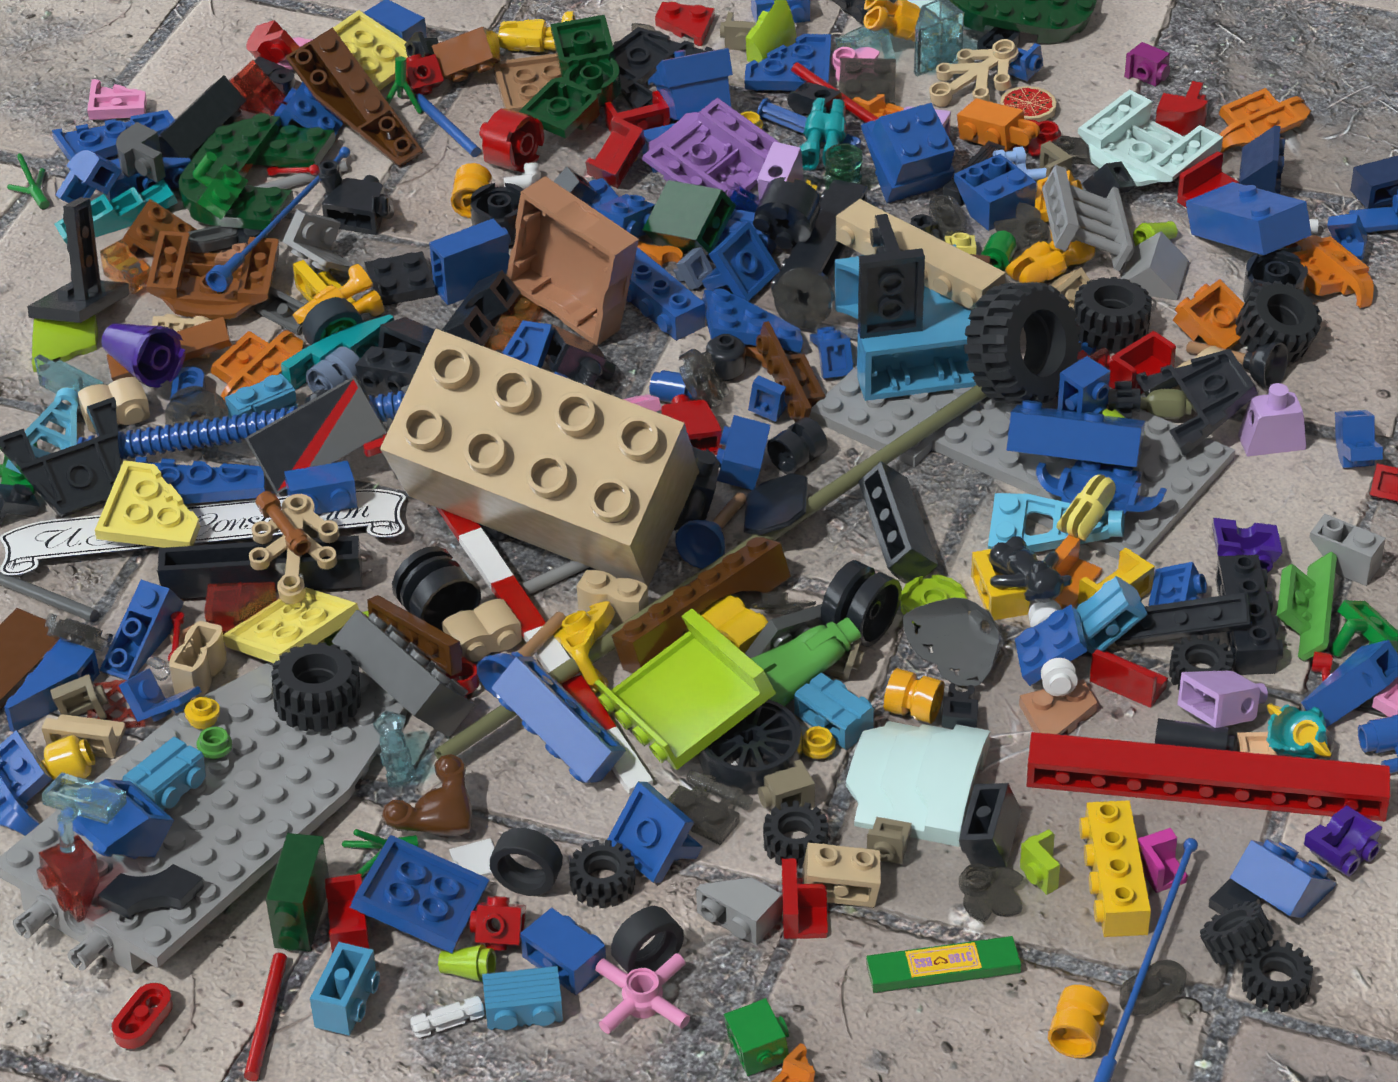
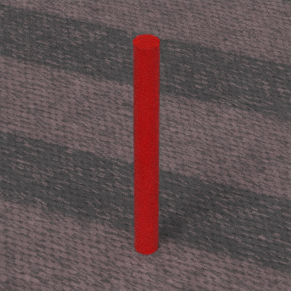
M796 62L792 66L791 71L804 81L837 90L800 63ZM841 92L846 110L865 123L878 119L877 116Z
M275 953L272 958L244 1072V1078L249 1081H257L260 1076L288 959L283 953Z

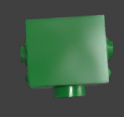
M766 998L724 1014L728 1039L747 1076L779 1065L789 1055L786 1038L789 1037L787 1025L782 1016H775Z

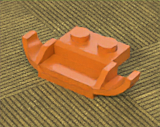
M1266 88L1222 106L1219 115L1229 125L1219 134L1223 136L1220 152L1223 153L1235 146L1243 147L1273 126H1281L1280 134L1297 126L1300 127L1307 119V116L1310 115L1311 110L1299 96L1278 102Z
M1311 235L1285 246L1286 248L1301 246L1300 251L1292 253L1301 259L1300 263L1304 267L1306 265L1308 268L1306 286L1311 293L1318 296L1341 292L1343 295L1355 293L1357 297L1356 305L1359 308L1371 306L1374 285L1372 278L1368 274L1370 267L1331 236L1321 238L1317 235Z
M289 330L280 333L270 343L251 331L244 334L211 366V373L227 383L218 400L217 407L227 413L226 396L236 393L242 387H250L260 383L268 376L282 374L281 363L303 349V340L296 337Z

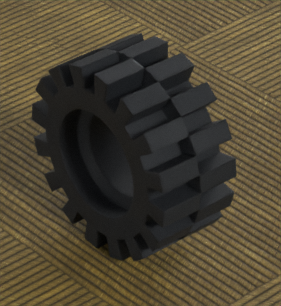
M1197 634L1191 635L1190 641L1186 637L1182 638L1180 644L1176 642L1171 652L1169 677H1172V684H1178L1179 690L1182 672L1232 671L1234 659L1232 650L1228 651L1229 646L1226 643L1219 645L1220 639L1216 637L1209 641V635H1203L1202 639H1198ZM1191 664H1206L1210 668H1197Z
M793 801L792 807H788L787 802L781 803V810L776 806L772 808L771 815L767 814L765 816V823L763 822L764 850L767 851V856L770 859L775 857V863L780 866L782 859L796 858L799 869L803 868L808 843L828 844L826 815H821V809L817 806L811 810V804L805 802L803 807L799 806V801ZM790 831H801L808 835L795 839L786 837L783 834Z
M599 840L593 841V847H589L585 843L581 845L582 852L576 849L573 853V858H570L569 875L571 891L574 896L577 895L579 902L583 903L587 899V906L592 908L595 902L599 903V908H606L605 903L610 902L611 906L614 907L618 905V898L625 902L628 899V893L632 895L635 885V862L628 848L623 850V845L618 842L612 847V840H605V845H600ZM598 870H610L615 873L606 878L590 876L591 873Z
M1250 901L1244 902L1242 906L1239 903L1235 904L1233 909L1230 910L1226 908L1222 910L1223 913L1221 915L1215 914L1211 917L1213 921L1206 922L1203 925L1205 928L1200 930V937L1213 961L1220 965H1225L1227 962L1229 965L1235 964L1237 959L1241 962L1246 960L1247 955L1251 954L1253 956L1257 954V949L1265 948L1267 946L1266 942L1271 941L1274 930L1260 904L1257 902L1250 903Z
M1273 940V946L1269 947L1268 942H1266L1267 946L1263 949L1258 948L1257 954L1246 956L1241 981L1243 992L1247 991L1246 997L1249 1001L1256 998L1255 1006L1262 1008L1264 1004H1267V1011L1274 1012L1275 1006H1278L1281 1012H1287L1288 1005L1295 1010L1299 1008L1300 1002L1304 1004L1310 992L1313 965L1310 966L1311 960L1309 956L1303 957L1304 951L1298 947L1293 951L1292 943L1287 942L1285 947H1281L1280 940ZM1278 971L1286 974L1291 979L1287 981H1274L1267 978L1264 973Z

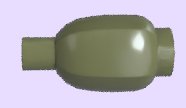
M1159 389L1152 391L1147 397H1141L1140 409L1146 410V412L1165 420H1180L1184 415H1191L1192 406L1181 390Z

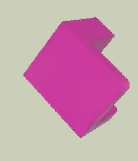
M1171 828L1138 838L1143 873L1156 893L1171 888L1180 865L1175 858L1177 836ZM1184 872L1180 885L1187 883L1188 875L1186 872Z

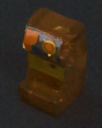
M122 239L100 251L105 276L115 282L128 283L131 294H135L146 287L151 267L146 261L139 260L129 251L128 244Z

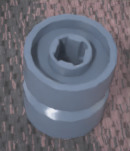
M341 346L325 357V360H321L307 370L306 380L309 388L314 393L321 389L330 390L356 375L360 380L355 367L359 357L347 347Z

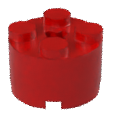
M501 108L491 116L488 122H484L481 125L479 136L482 139L484 161L486 163L513 171L525 172L524 165L526 163L537 162L540 155H537L536 152L538 145L543 146L544 129L541 121L531 115Z

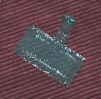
M863 25L835 38L837 49L840 47H850L856 50L860 47H865V44L880 42L885 62L896 60L890 32L885 28L879 31H872Z
M62 772L42 792L43 805L62 810L57 817L60 850L63 853H70L75 850L73 821L78 815L108 824L127 803L126 791Z

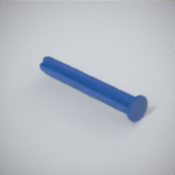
M768 98L761 101L757 110L761 120L767 119L803 134L805 122L808 117L775 105ZM846 133V137L840 143V146L844 151L856 154L861 148V140Z

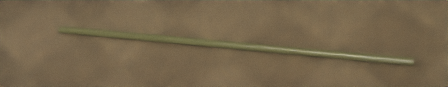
M975 385L807 499L806 514L791 526L760 536H751L595 641L589 651L588 657L592 664L616 648L611 635L622 629L625 623L637 619L646 613L649 607L656 603H661L673 595L677 588L686 586L698 578L701 572L713 568L722 562L725 556L735 553L746 546L747 542L752 538L764 537L775 541L859 484L858 481L879 462L882 461L887 465L986 398L987 395L982 392V387ZM571 657L550 671L549 674L562 685L581 671L575 660ZM502 705L498 706L436 748L434 753L437 759L444 755H459L517 714L509 711Z

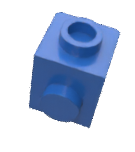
M1037 43L1028 51L1018 48L1019 55L1017 59L1009 64V75L1028 81L1042 68L1041 45Z
M1359 215L1329 216L1327 227L1332 238L1358 259H1364L1368 236Z

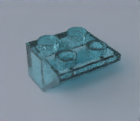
M935 0L921 7L915 27L914 75L917 77L935 70L940 63L958 61L957 53L963 49L964 12L949 0Z

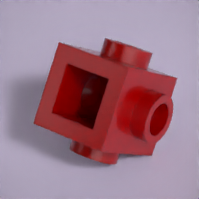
M416 54L406 58V81L413 93H420L423 96L433 92L432 88L439 87L444 81L436 54L423 58L421 54Z
M488 896L487 902L477 905V911H471L470 933H475V942L485 943L486 948H492L497 951L507 950V944L520 945V933L525 930L526 905L509 904V897ZM494 918L500 921V928L494 925Z

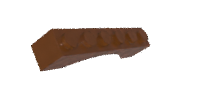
M764 537L752 538L747 542L746 546L735 553L725 556L722 562L709 570L701 572L698 578L686 586L677 588L673 595L661 603L652 605L646 613L637 619L625 623L622 629L611 635L623 670L634 673L679 639L687 628L681 616L691 608L699 614L711 603L726 595L740 591L768 593L789 579L791 575L781 543Z

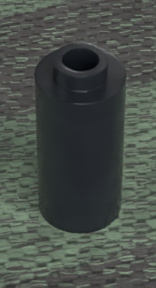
M1158 718L1155 743L1233 751L1235 735L1228 734L1229 727L1214 728L1207 724Z

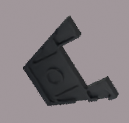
M637 27L613 45L615 61L620 71L621 93L633 109L652 105V91L644 87L643 84L657 71L656 66L662 60L675 58V51L685 50L687 56L713 51L714 49L706 47L705 50L694 47L692 42H675L670 40L668 35Z
M1230 349L1191 359L1190 365L1175 369L1172 365L1161 367V372L1147 376L1146 372L1136 375L1137 384L1146 397L1154 390L1171 389L1179 386L1198 415L1169 430L1172 439L1183 456L1191 452L1258 394L1254 383Z
M115 397L87 406V413L98 437L40 458L35 457L24 428L0 436V450L60 518L107 502L120 471Z

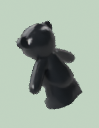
M1012 536L1006 543L998 542L990 551L989 561L993 570L1000 574L991 577L990 584L996 588L1025 587L1026 592L1024 595L1027 601H1052L1062 593L1065 586L1072 584L1070 575L1061 576L1054 569L1059 561V554L1057 552H1050L1044 561H1038L1035 553L1028 549L1026 542L1020 536Z

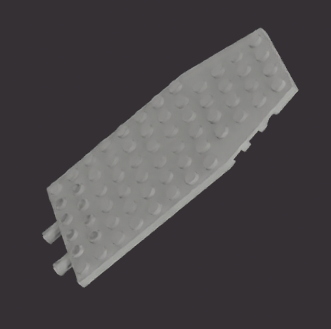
M271 662L202 696L211 698L219 704L220 715L212 727H221L227 731L232 739V749L226 756L218 759L204 757L206 777L203 783L198 788H191L182 795L173 808H166L164 810L174 819V822L156 856H139L137 859L115 854L112 857L103 856L92 848L93 843L85 836L74 832L71 829V823L60 813L63 807L104 779L123 781L122 777L172 737H176L185 742L187 746L190 745L197 749L196 742L204 729H197L191 726L185 717L184 710L172 716L0 856V878L20 889L23 910H25V912L13 920L15 930L19 935H24V938L28 939L47 923L77 940L80 944L68 952V958L75 968L79 966L81 971H84L100 955L132 973L145 961L159 968L278 863L287 833L310 835L351 798L355 792L356 783L359 779L365 777L369 771L370 762L374 756H379L384 748V741L388 736L393 735L408 710L371 677L359 672L361 705L360 708H357V714L354 717H349V722L344 725L338 724L332 730L328 728L322 729L321 732H314L312 729L302 731L299 730L298 726L292 728L287 725L286 721L280 720L278 712H275L271 676L274 663ZM174 864L203 877L204 887L181 910L169 907H155L141 911L131 919H128L98 904L97 895L120 873L138 877L149 876L162 872Z

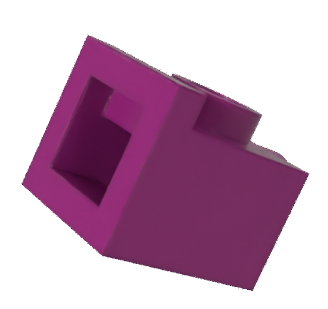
M1141 42L1126 54L1124 77L1127 79L1134 77L1156 87L1169 76L1171 69L1169 66L1170 53Z

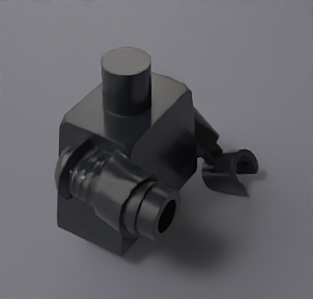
M326 160L320 164L318 176L326 192L324 194L325 200L322 202L323 216L340 222L339 229L377 235L382 218L390 219L394 216L395 212L390 197L384 192V185L373 175H367L363 180L354 178L342 179L337 162L333 160Z
M552 324L554 334L545 362L553 372H559L578 383L594 389L598 377L607 381L613 377L616 365L606 360L607 358L596 344Z
M691 444L699 473L673 531L679 530L688 521L707 519L716 489L720 464L716 456L707 448L706 450H701L693 447Z

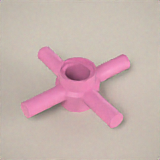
M677 953L674 954L655 972L647 968H638L628 974L606 959H601L597 963L595 970L622 988L623 1001L599 1022L601 1030L606 1034H610L629 1015L645 1019L654 1016L656 1013H659L679 1028H685L690 1021V1016L665 1000L662 985L685 965L683 957Z

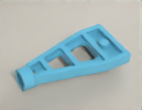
M62 388L58 390L50 406L25 430L36 458L51 454L34 446L39 439L59 447L60 450L77 444V409L79 407L78 393L74 389ZM67 400L71 403V405H66L61 401ZM49 421L66 428L65 435L45 426ZM8 459L5 467L20 473Z
M995 493L988 549H992L998 542L1006 543L1012 536H1020L1026 542L1028 549L1033 552L1058 548L1069 534L1059 531L1056 525L1071 503L1031 494ZM1105 511L1085 541L1080 540V544L1110 539V537H1123L1125 529L1124 511ZM1031 513H1039L1052 517V530L1044 534L1027 535L1025 533L1027 516Z

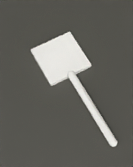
M491 838L449 849L453 863L482 876L492 874L490 870V857L494 846Z

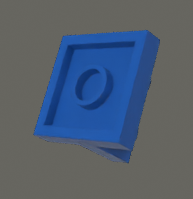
M750 221L739 225L708 254L716 268L702 280V283L707 290L719 287L724 290L730 288L733 294L749 301L780 269Z
M638 781L607 838V840H612V847L618 842L623 845V850L628 848L631 852V857H634L635 868L652 883H662L674 860L697 859L703 848L701 844L688 834L694 821L648 782Z

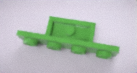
M1329 552L1310 564L1307 568V575L1293 564L1282 569L1277 616L1285 625L1290 626L1300 634L1298 657L1302 661H1306L1314 656V651L1323 652L1329 643L1337 555L1333 552Z

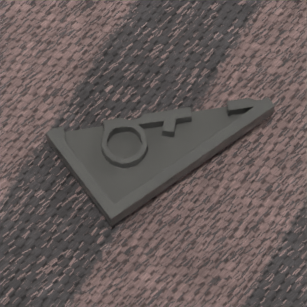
M822 604L769 620L745 654L749 658H753L789 642L813 627L823 625L821 621Z

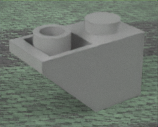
M1327 514L1322 516L1310 532L1309 538L1323 556L1329 552L1337 555V575L1367 586L1380 569L1385 537Z
M754 878L700 884L696 888L698 914L705 920L715 922L731 931L734 936L745 939L756 946L782 919V893Z

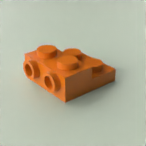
M1219 279L1211 286L1207 283L1204 284L1194 294L1193 299L1190 300L1187 297L1182 300L1175 308L1177 314L1173 321L1193 341L1201 337L1208 345L1231 349L1240 342L1241 336L1236 334L1235 329L1237 325L1235 322L1245 303Z

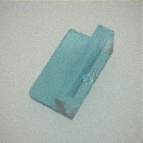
M40 354L34 358L40 386L55 394L62 388H71L79 392L81 389L91 385L104 384L102 381L61 360L55 363Z

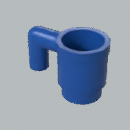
M1398 714L1391 717L1369 720L1367 724L1358 726V740L1364 753L1372 751L1374 753L1395 750L1398 757ZM1398 758L1381 762V765L1390 766V774L1398 772Z

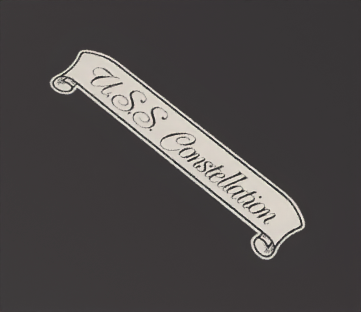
M356 489L357 508L317 514L324 521L332 520L336 522L338 529L368 526L367 532L370 535L393 537L402 534L405 530L400 519V508L406 496L402 493L382 489ZM287 496L277 497L280 500L281 506ZM256 499L186 506L190 512L193 511L199 518L200 530L195 543L252 538V526L259 521L269 522L271 518H265L255 504ZM101 515L40 521L15 528L0 536V541L3 543L6 552L0 572L5 575L27 573L38 567L37 559L153 548L154 546L96 539L95 528ZM278 530L273 535H281L283 533ZM260 531L258 534H264L267 531Z

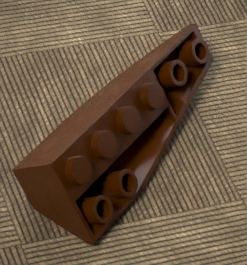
M333 27L285 56L316 101L399 168L423 153L419 144Z

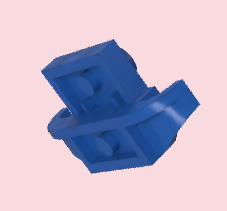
M1077 460L1072 469L1064 468L1060 479L1048 473L1046 463L1039 462L1036 467V475L1041 486L1049 493L1062 497L1061 501L1072 503L1077 494L1081 493L1093 476L1101 474L1105 477H1110L1115 483L1116 491L1105 511L1123 510L1124 516H1126L1128 511L1144 512L1155 508L1164 499L1167 492L1166 488H1161L1158 494L1153 497L1140 496L1142 472L1135 471L1130 466H1111L1099 462Z
M17 730L0 744V826L11 828L26 836L39 825V822L26 810L29 808L27 802L47 785L52 778L25 736Z

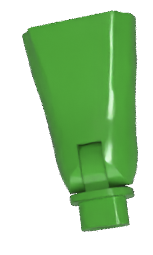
M847 617L837 624L833 621L826 624L827 627L825 625H818L781 646L750 658L765 671L776 692L769 700L786 706L794 699L798 689L806 683L809 684L814 677L834 665L841 659L845 651L851 650L850 644L862 637L852 621Z

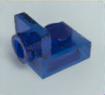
M734 182L728 192V197L736 204L735 209L755 213L759 204V197Z

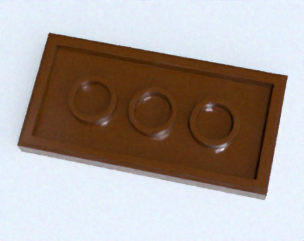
M16 608L0 624V710L6 705L7 700L22 686L27 675L32 673L40 664L45 653L51 650L59 639L68 642L72 639L69 629L19 608Z

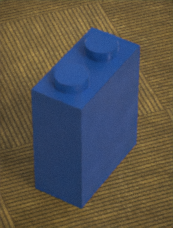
M490 219L429 242L435 291L447 305L465 299L479 280L501 270L507 275L510 259L508 245L511 244V239L506 228H502L494 219Z

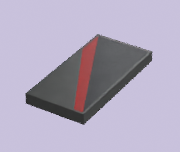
M356 375L249 435L245 440L275 493L278 494L286 490L284 471L333 463L362 447L365 443L387 433L388 430Z

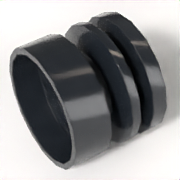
M438 546L425 547L412 553L401 563L392 581L393 595L405 609L443 631L442 622L446 618L461 611L474 610L481 601V589L477 583L461 568L446 549Z

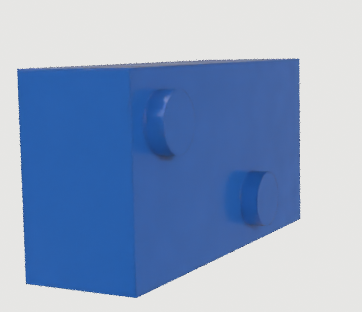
M1232 182L1186 201L1192 235L1260 255H1266L1312 235L1307 201L1258 189L1255 185L1246 186Z
M1024 400L1022 405H1016L1011 411L1006 451L1137 467L1141 459L1145 421L1104 416L1103 414L1093 412L1080 413L1042 408L1041 402Z

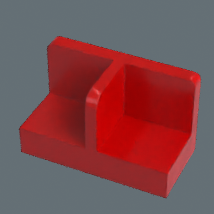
M796 858L782 859L784 939L827 938V887L824 884H802V878H797Z

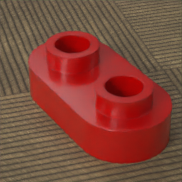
M148 983L141 986L133 994L112 1022L113 1037L117 1045L126 1049H135L148 1042L173 1008L172 997L168 987L161 983Z

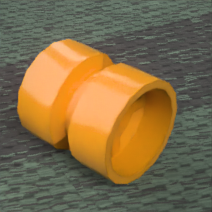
M468 163L462 165L456 171L451 194V206L461 216L471 218L470 204L472 194L478 188L492 184V175L483 165Z
M895 668L886 687L883 704L884 711L905 716L910 711L914 719L932 724L941 708L945 688L944 681L923 676L918 680L916 673Z
M1085 985L1065 987L1061 992L1056 1007L1057 1013L1053 1016L1048 1031L1050 1045L1065 1056L1073 1058L1091 1056L1096 1050L1101 1028L1104 1025L1109 1003L1106 997L1100 991Z

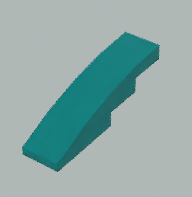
M164 179L140 194L135 187L130 188L108 201L105 194H102L91 201L95 238L131 226L149 199L165 209L178 203ZM61 219L54 225L67 244L66 225L63 219Z
M389 314L357 324L304 348L281 363L282 375L296 390L307 382V370L321 360H325V357L341 346L351 349L360 359L371 346L378 347L380 324L394 321V317Z

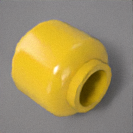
M69 735L48 744L44 749V759L41 760L51 778L63 787L87 778L92 771V766L96 764L94 753L86 739L80 740L74 735Z

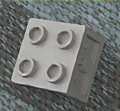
M296 210L282 241L293 248L291 251L293 254L303 259H308L309 257L313 260L312 265L320 270L328 272L331 269L343 276H346L349 268L354 265L329 250L336 239L341 225L340 222L333 218Z

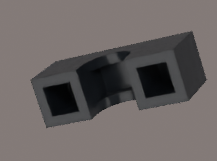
M503 270L481 279L476 283L441 331L482 346L495 329L490 321L499 314L508 311L521 292Z

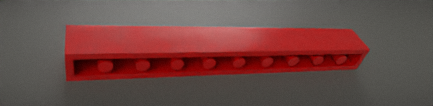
M1031 732L1026 787L1331 817L1345 806H1349L1370 820L1386 822L1390 800V766Z

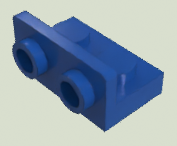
M1193 562L1156 569L1148 606L1203 598V595L1207 592V582L1204 575L1199 574Z

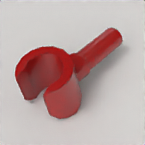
M1314 651L1311 671L1322 673L1323 682L1331 675L1333 656L1329 653Z

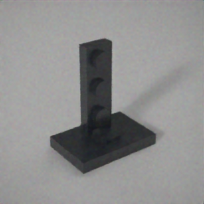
M80 197L63 206V221L66 225L67 251L70 257L72 281L28 305L29 318L81 323L130 294L128 283L100 280L90 198Z
M875 215V228L870 229V241L872 247H877L876 254L859 256L858 333L860 339L923 331L925 270L923 249L900 251L888 215Z

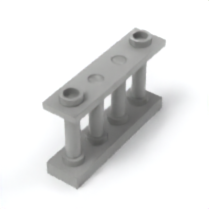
M1055 165L1042 187L1055 248L1066 251L1070 242L1075 240L1109 252L1114 270L1120 271L1124 262H1128L1131 259L1134 246L1118 188L1112 187L1107 198L1098 196L1070 185L1066 168Z

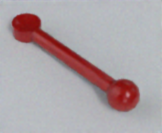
M315 164L310 167L267 168L269 176L290 173H310L315 176L320 171L319 166Z
M180 611L171 614L174 631L172 652L168 655V661H170L172 654L179 647L181 624L185 622L184 613Z

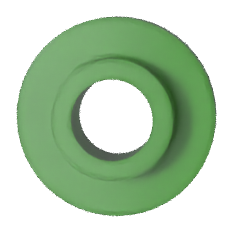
M209 727L200 733L196 742L197 750L201 751L205 758L218 759L226 756L231 751L232 739L225 729Z

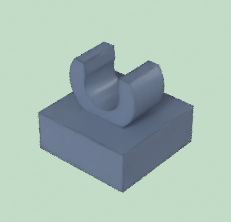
M702 247L692 249L676 264L678 268L673 270L677 280L685 281L689 290L699 288L703 284L702 280L713 271Z

